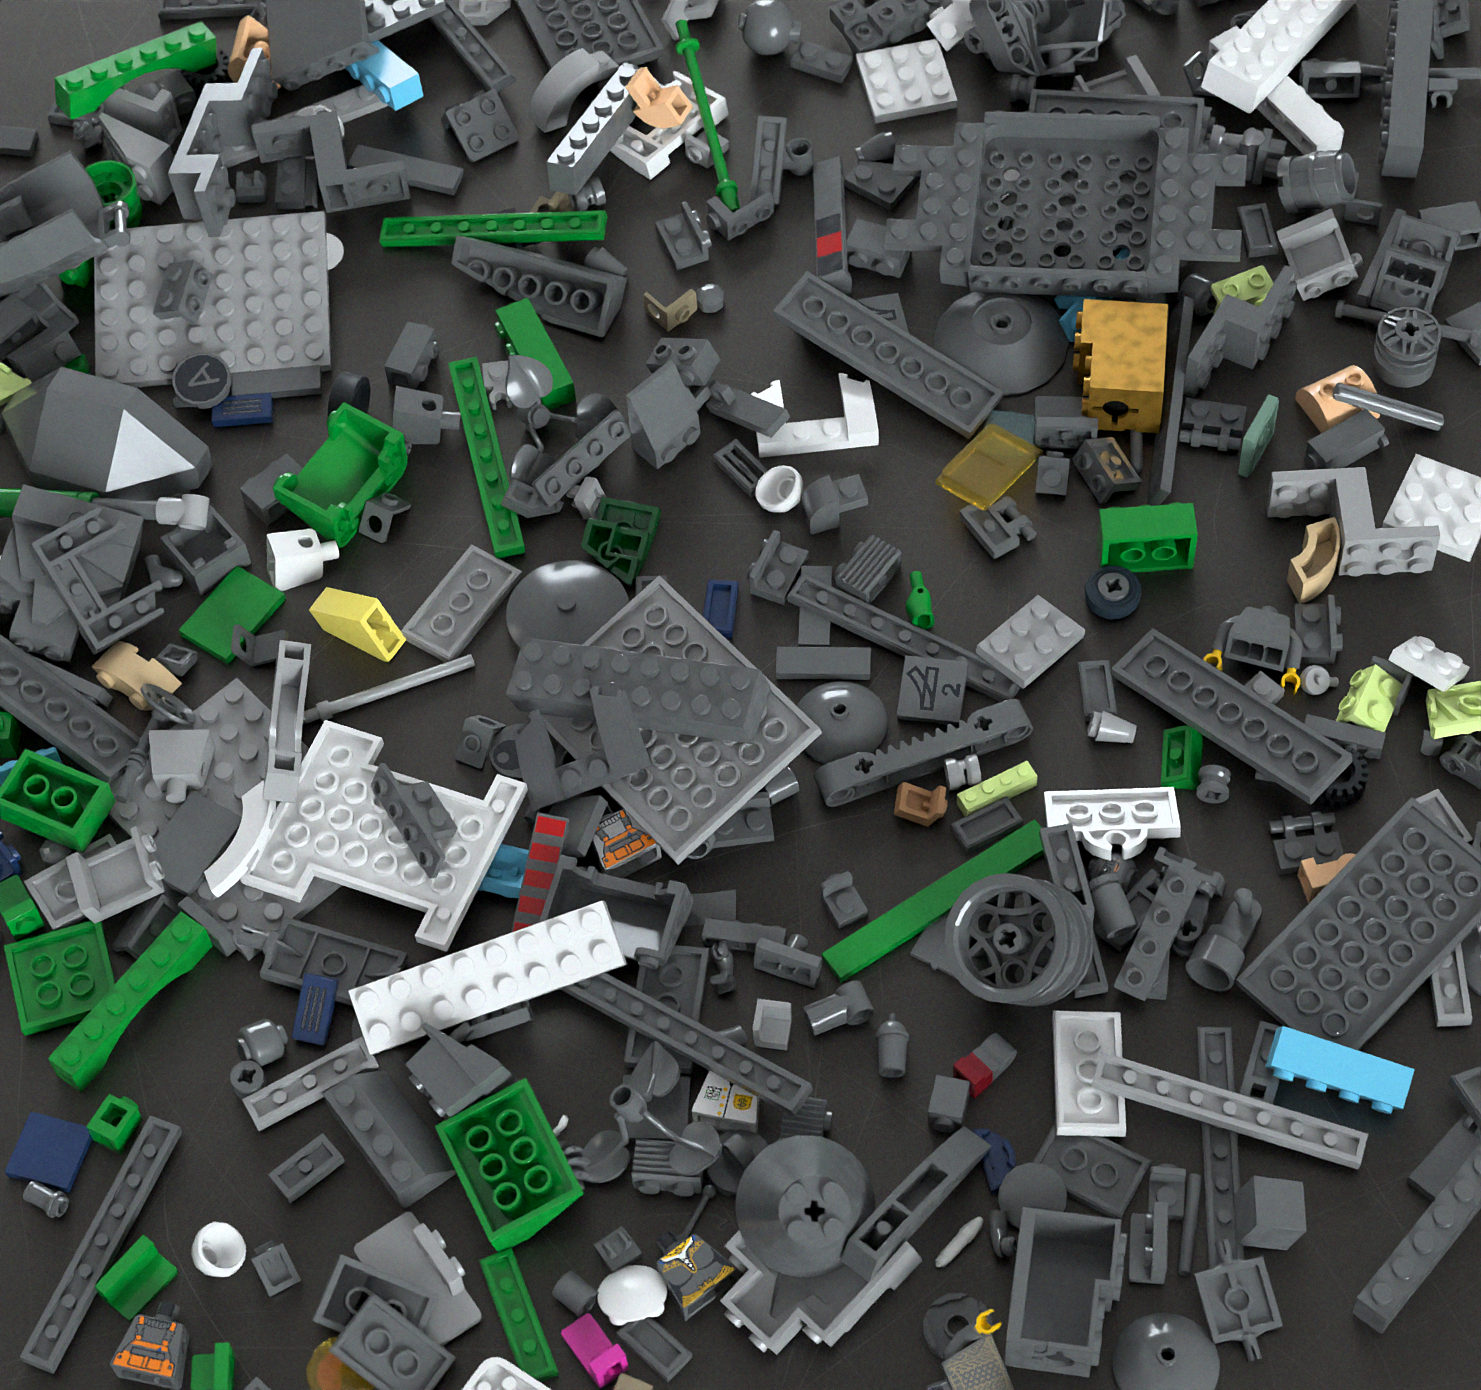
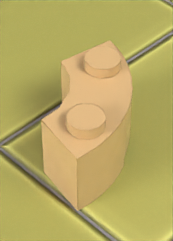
M1335 517L1307 525L1302 545L1303 552L1290 560L1287 582L1299 604L1308 602L1319 595L1333 577L1341 537Z
M117 641L92 666L98 673L96 675L98 681L106 688H112L126 694L135 707L148 711L153 710V708L148 704L140 691L143 684L158 686L171 694L182 684L154 658L148 662L136 654L139 651L137 647L126 642Z

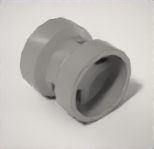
M976 754L966 755L962 760H956L955 758L944 759V772L949 791L957 790L962 785L973 787L982 782Z

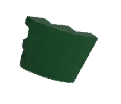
M602 497L596 519L588 518L580 547L623 582L633 587L636 577L639 576L649 553L662 511L659 507Z

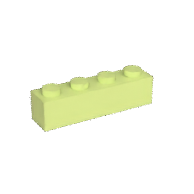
M1025 761L958 793L957 805L966 817L1006 796L1010 799L1037 786V774L1029 762Z

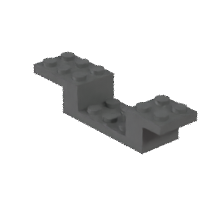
M263 48L251 49L238 83L205 84L168 172L183 219H203L208 237H220L224 225L228 222L230 209L235 205L236 199L235 192L230 188L228 182V170L226 166H223L220 154L224 151L225 146H256L251 125L259 124L266 120L267 116L270 115L273 100L277 98V85L272 81L270 62L265 58Z

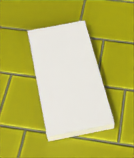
M1053 1011L1056 1135L1125 1137V1097L1091 1087L1101 1052L1123 1058L1120 1012Z

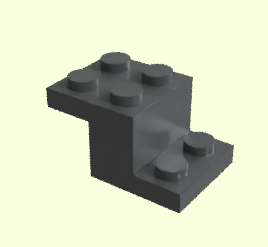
M1404 214L1401 218L1394 243L1386 251L1369 306L1388 312L1400 307H1416L1431 313L1436 295L1443 288L1461 232Z

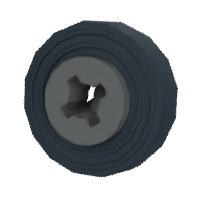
M1104 566L1095 570L1089 576L1085 586V600L1089 608L1098 616L1107 619H1121L1130 615L1137 608L1141 598L1140 582L1137 577L1127 568L1120 566Z

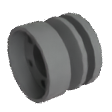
M1400 307L1392 309L1385 314L1378 324L1376 342L1372 353V367L1376 375L1385 383L1405 388L1421 385L1428 380L1434 371L1441 341V327L1436 318L1427 311L1416 307Z

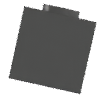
M1253 1176L1234 1195L1238 1245L1287 1250L1307 1232L1303 1182Z

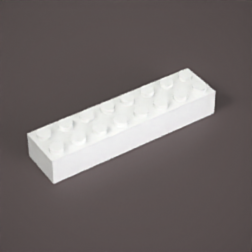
M1268 0L1209 61L1201 88L1250 114L1355 4L1356 0Z
M602 900L354 988L348 992L371 1055L427 1036L428 1034L421 1027L425 1022L442 1031L481 1015L501 1010L510 1005L625 966L627 962L606 902Z

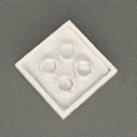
M938 39L856 54V63L875 123L957 108V98Z
M1416 454L1383 521L1382 528L1439 525L1440 539L1437 550L1470 562L1481 538V477Z

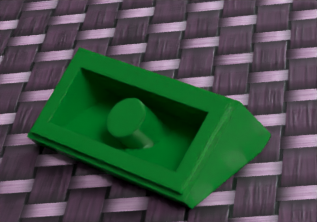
M1189 725L1163 731L1160 784L1162 787L1195 790L1201 783L1198 780V772L1202 762L1203 736Z

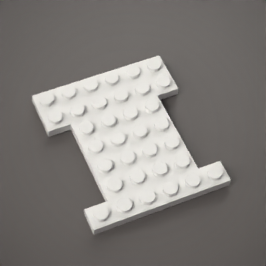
M325 720L301 763L295 803H279L268 826L271 831L261 852H255L246 864L248 870L240 878L242 884L299 903L314 876L425 912L426 915L415 934L416 941L447 952L528 791L527 784L497 774L485 799L481 800L429 783L458 827L454 837L435 840L446 858L437 877L429 879L424 869L418 864L408 844L404 842L394 822L388 817L387 811L372 791L371 783L378 769L373 764L384 745L382 738ZM391 771L400 786L424 782Z

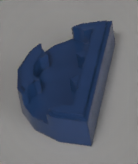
M973 1129V1133L991 1145V1149L980 1161L990 1194L993 1195L999 1192V1187L1005 1175L1016 1167L1015 1151L1008 1139L990 1132V1129Z

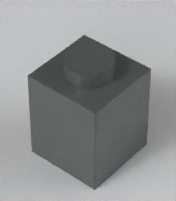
M936 1075L928 1109V1126H933L936 1130L945 1133L958 1131L963 1127L970 1094V1081Z

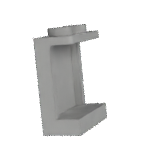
M1137 55L1126 58L1125 70L1086 83L1081 75L1074 76V87L1071 88V91L1160 96L1158 89Z
M121 86L103 102L108 116L169 145L173 143L182 131L172 93L161 89L154 100H150L126 91Z
M1332 209L1276 232L1290 267L1296 269L1294 279L1303 301L1318 297L1322 293L1338 286H1345L1359 278Z
M137 826L130 829L133 838L88 859L83 858L78 852L66 857L80 911L94 924L165 892L161 880L165 878V874L153 853L157 851L155 841L149 833L145 834Z

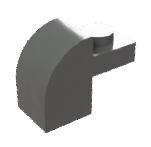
M859 474L831 481L830 475L822 477L810 484L801 496V511L810 535L840 527L839 513L868 505V496Z

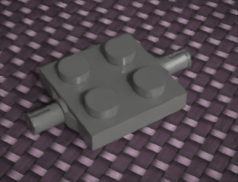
M1229 1239L1215 1242L1214 1245L1220 1264L1211 1270L1193 1274L1213 1344L1228 1340L1242 1341L1248 1359L1247 1362L1260 1359L1262 1356L1256 1337L1264 1331L1283 1326L1264 1258L1262 1256L1250 1260H1234Z

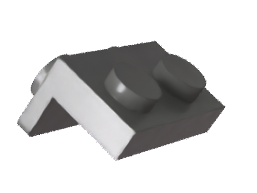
M195 260L169 263L157 296L153 314L160 320L182 317L192 325L197 324L213 277L212 273Z

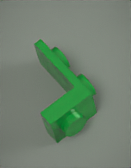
M18 875L0 882V913L15 941L45 926Z

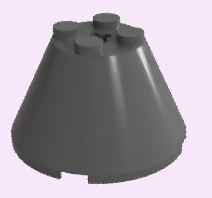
M798 1135L770 1144L747 1166L737 1188L735 1212L738 1228L744 1242L760 1261L773 1270L789 1276L816 1277L831 1273L845 1265L841 1260L848 1240L875 1212L876 1203L870 1177L854 1154L830 1139L813 1135ZM811 1201H815L814 1212L811 1215L805 1214L804 1208L810 1207Z

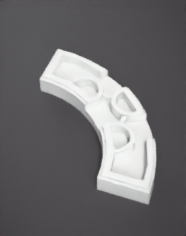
M264 780L241 796L243 815L239 829L223 855L204 871L210 890L217 897L225 893L248 870L246 864L255 852H261L270 834L271 829L268 826L271 816L276 812V801L262 799Z

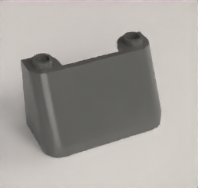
M561 855L539 923L603 900L606 902L625 958L639 961V965L649 969H657L658 965H665L686 923L694 902L686 884L670 880L667 888L660 882L653 886L598 873L596 868L589 866L588 869L576 866L578 861L576 858Z

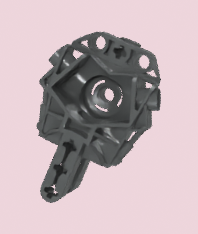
M971 0L969 9L976 26L965 32L964 41L967 48L973 53L988 52L994 67L999 72L1037 77L1048 74L1050 76L1075 74V66L1098 59V46L1106 41L1114 29H1118L1121 26L1120 20L1126 16L1125 6L1122 0H1038V2L1037 0ZM1048 56L1049 63L1047 65H1044L1042 57Z

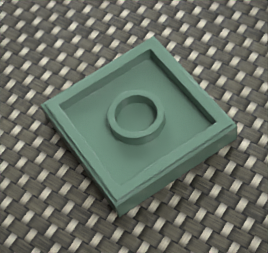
M1268 394L1243 438L1238 474L1246 478L1251 476L1274 435L1279 400L1275 396Z

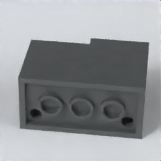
M1022 1207L1004 1366L1090 1377L1091 1365L1098 1366L1104 1311L1111 1312L1112 1300L1119 1301L1127 1239V1233L1120 1232L1121 1220Z

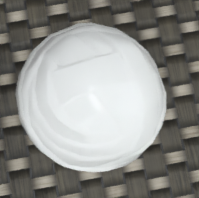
M777 466L768 470L760 478L756 486L757 501L763 509L773 513L789 511L800 502L803 493L802 477L790 466Z
M212 1222L199 1230L192 1245L191 1254L196 1268L204 1274L214 1277H226L235 1273L243 1264L246 1246L242 1236L234 1227L227 1223Z

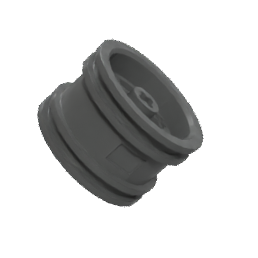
M1002 873L990 875L976 881L961 893L952 906L947 918L944 944L946 957L952 972L961 985L971 993L987 1001L1035 1007L1049 1005L1063 999L1079 985L1086 975L1092 960L1094 938L1092 924L1086 910L1079 900L1064 887L1049 881L1033 879L1023 875ZM1023 894L1025 907L1014 909L1016 896ZM1046 915H1049L1052 925L1045 932L1042 927V921ZM994 916L996 919V927L990 933L988 927L991 922V919ZM987 954L989 955V958H990L991 963H992V965H993L992 967H991V965H990V963H989V960H988V958H987ZM1021 966L1024 970V977L1022 981L1017 983L1014 975L1016 969Z

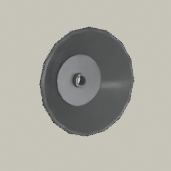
M973 292L956 300L939 318L933 338L936 351L1003 391V396L1027 393L1047 383L1063 366L1069 340L1059 322L1060 315L1050 303L1036 295Z

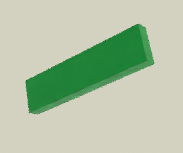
M512 1248L480 1259L481 1269L518 1368L539 1382L558 1376V1370Z

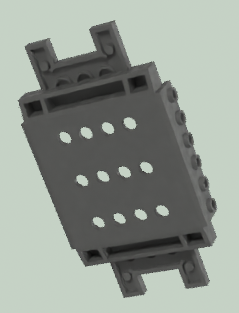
M998 110L995 112H985V123L956 122L953 147L895 146L894 176L921 177L916 220L887 219L884 248L885 250L942 252L940 262L942 284L970 287V292L1148 298V294L1178 292L1180 260L1240 262L1242 230L1212 229L1215 186L1245 187L1247 155L1189 153V129L1160 128L1159 116L1147 114L1131 116L1121 114L1094 115L1091 113L1064 114L1062 112L1035 113L1032 111L1020 113ZM1008 170H1016L1020 173L1018 179L1014 181L1006 180L1003 175ZM1073 171L1078 175V178L1074 182L1067 183L1061 179V176L1065 172ZM1125 173H1132L1136 176V181L1128 185L1123 184L1119 179ZM1006 194H1013L1017 197V201L1015 204L1007 206L1001 203V198ZM1064 196H1072L1076 202L1071 207H1063L1059 204V200ZM1122 198H1130L1134 201V205L1129 209H1121L1117 203ZM1003 219H1011L1015 222L1014 227L1010 230H1002L998 227V224ZM1067 220L1073 224V228L1068 232H1060L1056 228L1057 224ZM1125 222L1132 226V230L1127 234H1119L1115 227ZM1000 244H1009L1012 247V251L1007 255H999L995 250ZM1059 246H1067L1071 249V253L1066 257H1058L1055 255L1054 250ZM1123 247L1130 251V255L1125 259H1117L1114 257L1113 252L1117 248Z

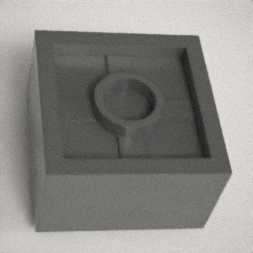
M211 505L208 509L205 530H191L177 526L160 538L169 561L182 573L183 577L201 597L217 587L236 566L244 569L251 564L244 541Z

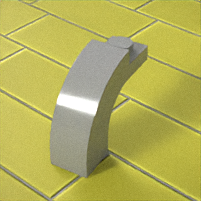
M581 48L570 53L560 60L542 79L532 97L527 117L544 133L566 126L571 105L579 93L595 82L613 77L619 69V65L602 50L589 54Z

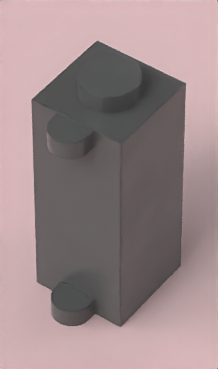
M1364 409L1309 440L1306 447L1305 462L1310 470L1344 468L1379 447L1383 448L1389 445V440L1384 435L1385 428L1368 410Z

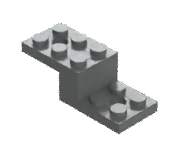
M1286 265L1283 267L1260 307L1226 294L1187 358L1184 395L1195 398L1200 388L1205 389L1211 377L1210 371L1213 367L1218 368L1223 358L1250 369L1254 368L1258 359L1263 360L1269 349L1268 342L1271 338H1277L1282 326L1281 321L1283 317L1288 318L1293 310L1294 301H1291L1297 289V283L1294 282L1296 269Z

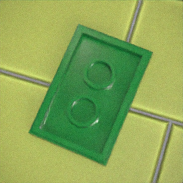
M236 566L178 631L181 637L229 664L236 656L231 652L233 626L239 624L255 635L286 600V597L280 590L241 567ZM240 636V646L242 649L246 645V641Z

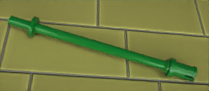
M680 19L675 23L680 39L675 45L676 53L685 57L719 181L715 187L716 195L734 213L741 208L737 196L738 185L729 178L695 52L700 48L699 41L690 37L686 20Z

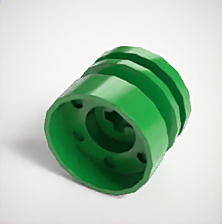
M113 160L98 161L88 165L85 170L92 178L104 207L117 201L125 202L129 207V215L126 218L127 228H136L143 217V208L138 194L136 178L131 168L122 162ZM115 219L109 221L110 230L115 229Z

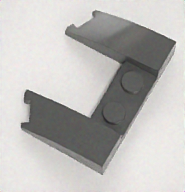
M100 507L32 542L29 547L44 575H48L79 625V632L94 655L164 613V608L156 610L155 592L162 590L160 580L107 608L80 565L77 557L90 551L127 527L121 520L114 527L98 516L102 511Z
M600 686L589 688L604 750L568 764L559 766L539 709L532 711L528 715L531 722L523 731L516 730L514 732L518 762L523 782L527 784V795L532 811L545 808L652 767L625 690H618L616 697L602 695V687Z

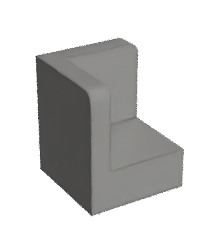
M765 999L757 1000L753 1022L754 1046L787 1050L792 1024L791 1003Z

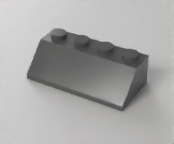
M385 1070L350 1075L323 1093L328 1109L402 1210L457 1174L448 1154Z

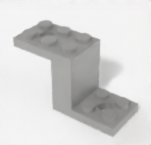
M1365 467L1272 472L1266 505L1267 517L1288 518L1290 516H1320L1322 514H1329L1330 518H1336L1341 536L1337 558L1338 575L1360 576L1376 573L1389 575L1395 572L1422 573L1424 571H1432L1440 539L1439 525L1375 529Z

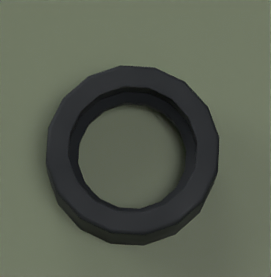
M346 371L341 372L335 379L330 392L328 417L343 402L367 414L371 395L369 379L364 375Z

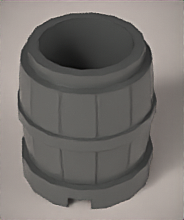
M1342 150L1316 151L1302 156L1282 157L1279 161L1277 177L1283 176V186L1278 187L1282 205L1288 213L1305 212L1306 209L1330 208L1331 206L1347 203L1356 194V169L1350 154Z

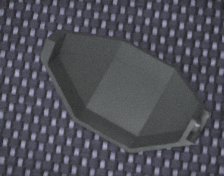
M60 367L15 392L2 412L7 434L32 486L42 490L97 492L100 498L157 500L160 497H168L199 488L213 467L209 447L138 388L68 368Z

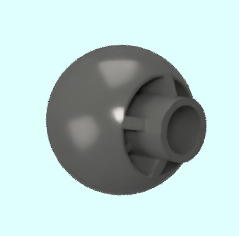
M757 0L746 8L745 14L740 13L737 30H742V39L752 51L762 55H773L783 51L789 43H798L801 21L793 20L791 10L778 0Z

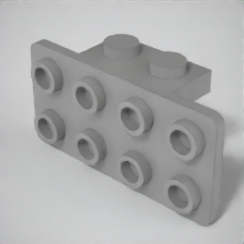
M405 1212L357 1243L354 1247V1252L361 1263L439 1294L423 1332L443 1346L481 1320L482 1315L464 1288L461 1276L465 1272L454 1256L450 1259L443 1251L447 1246L438 1231L430 1232L425 1223L420 1224L413 1213Z

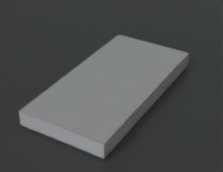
M471 544L403 627L401 633L407 642L445 663L457 659L520 581L522 571Z

